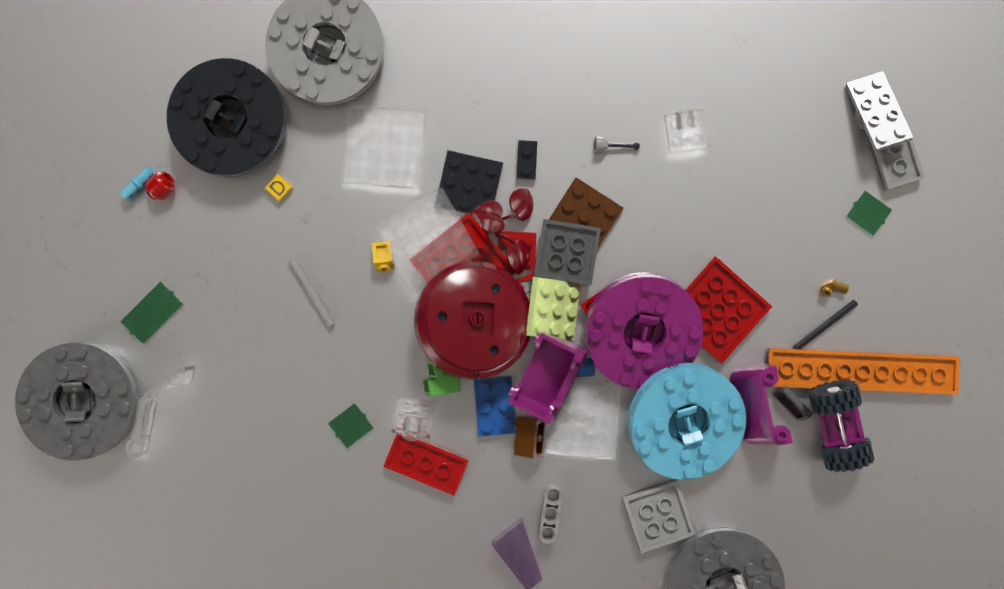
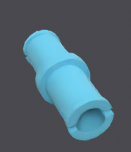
M147 166L136 178L133 177L131 179L132 182L119 193L130 201L140 189L143 190L145 188V183L155 172Z

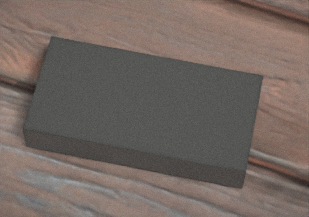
M787 386L778 389L774 393V396L798 421L809 419L813 415V412Z

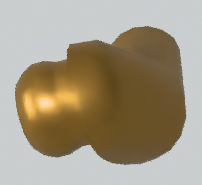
M830 280L821 286L820 292L825 297L831 296L830 294L835 291L846 294L849 290V285L837 280Z

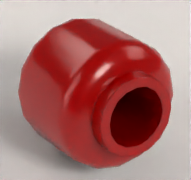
M166 172L154 173L145 183L147 195L153 200H165L175 189L173 177Z

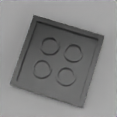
M543 219L534 276L592 285L601 228Z

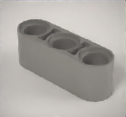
M554 485L548 486L543 496L539 537L545 544H551L556 540L562 493ZM551 491L558 493V497L554 500L548 498V494ZM549 510H553L556 513L551 519L545 517V513ZM550 529L553 533L550 537H544L542 535L543 531Z

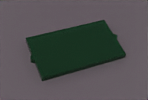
M159 282L120 322L130 331L131 335H134L144 344L183 303L174 295V291H170L162 282Z

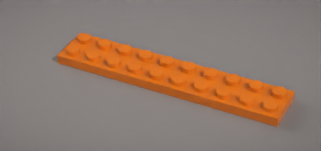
M768 348L767 364L776 365L779 375L778 382L772 387L812 388L817 387L819 384L823 385L825 382L851 380L858 383L860 391L959 394L960 356Z

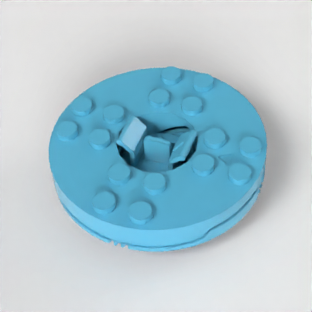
M682 363L658 371L641 385L629 408L627 420L628 433L630 434L629 437L633 447L644 463L652 470L673 479H695L716 471L737 451L745 432V406L737 389L721 373L702 364Z

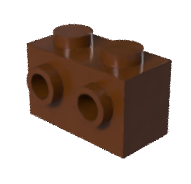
M518 416L515 424L514 455L532 459L544 457L547 423L534 416Z

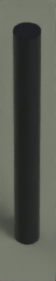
M854 299L794 344L793 347L795 349H802L857 307L858 303Z

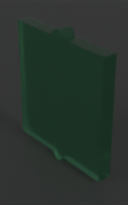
M864 191L859 199L853 202L854 206L846 217L871 235H875L880 226L885 224V219L892 209L867 191Z
M355 403L328 423L335 432L336 438L339 437L346 448L350 447L374 428L366 418V414H363Z

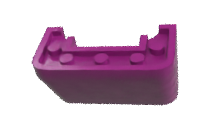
M542 332L537 334L533 342L536 345V350L520 383L517 386L513 385L508 394L510 396L508 403L551 424L558 416L589 350Z
M763 363L734 370L730 375V382L739 392L745 406L746 426L743 440L749 444L786 445L793 443L790 430L783 425L773 426L765 388L772 387L778 382L779 375L776 365Z

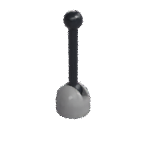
M595 137L594 152H604L608 147H624L638 150L640 144L638 142L634 144L608 143L603 137Z

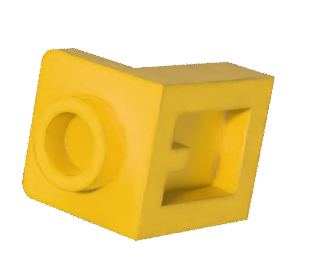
M391 241L372 243L373 264L376 272L385 273L394 270L395 264Z

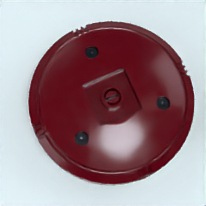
M466 261L451 265L435 275L425 285L418 297L414 310V330L417 342L424 355L435 367L453 377L477 380L500 374L510 368L521 357L530 340V336H527L530 305L528 297L519 282L507 271L487 262L481 263L480 261Z

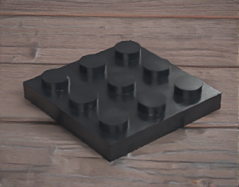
M447 150L435 207L473 215L472 211L480 204L487 201H495L503 162Z

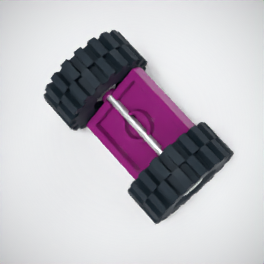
M835 380L812 387L808 394L812 411L818 414L825 443L821 447L825 468L829 471L834 470V472H846L848 470L863 469V466L868 467L869 464L873 463L874 454L871 441L864 436L858 409L862 404L858 383L851 380Z

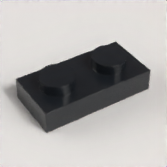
M518 140L516 179H536L538 141Z

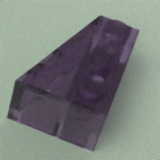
M521 517L492 540V546L524 588L531 589L543 579Z

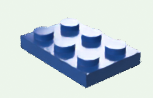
M512 376L474 380L478 437L516 433L514 405L508 403L510 400L508 394L512 388Z

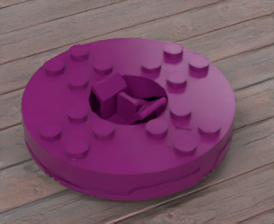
M632 273L612 281L594 298L587 312V320H585V341L596 367L611 381L632 389H639L648 378L666 367L670 368V366L674 367V365L677 366L682 363H693L699 353L703 339V321L694 299L679 283L664 275H657V273Z

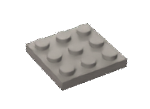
M677 479L622 497L641 553L689 538L695 534Z

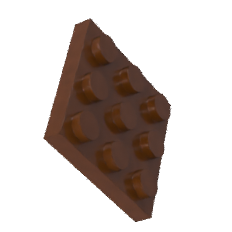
M575 177L548 220L601 228L599 248L624 208Z

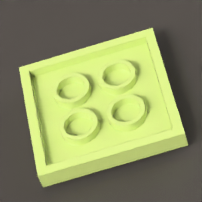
M533 277L527 321V336L536 337L538 333L546 332L563 340L574 341L581 284Z

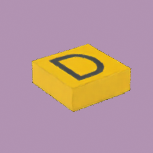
M279 174L265 187L278 201H281L293 188Z

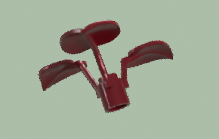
M518 188L510 195L509 205L511 210L514 211L510 215L502 217L503 208L497 201L484 202L472 211V214L476 217L486 234H495L496 237H501L512 243L506 247V259L512 270L518 275L524 271L529 262V247L523 240L516 242L513 238L503 235L501 232L505 228L503 220L517 215L520 221H525L531 216L534 207L533 198L530 191L524 188Z

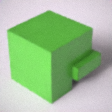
M426 360L429 379L423 380L426 396L461 391L459 378L444 373L429 360Z

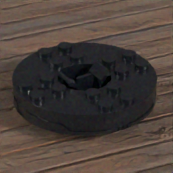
M218 58L198 64L181 77L170 95L166 120L171 141L179 154L187 162L212 175L239 177L260 169L275 156L285 137L287 110L279 89L264 72L242 60Z

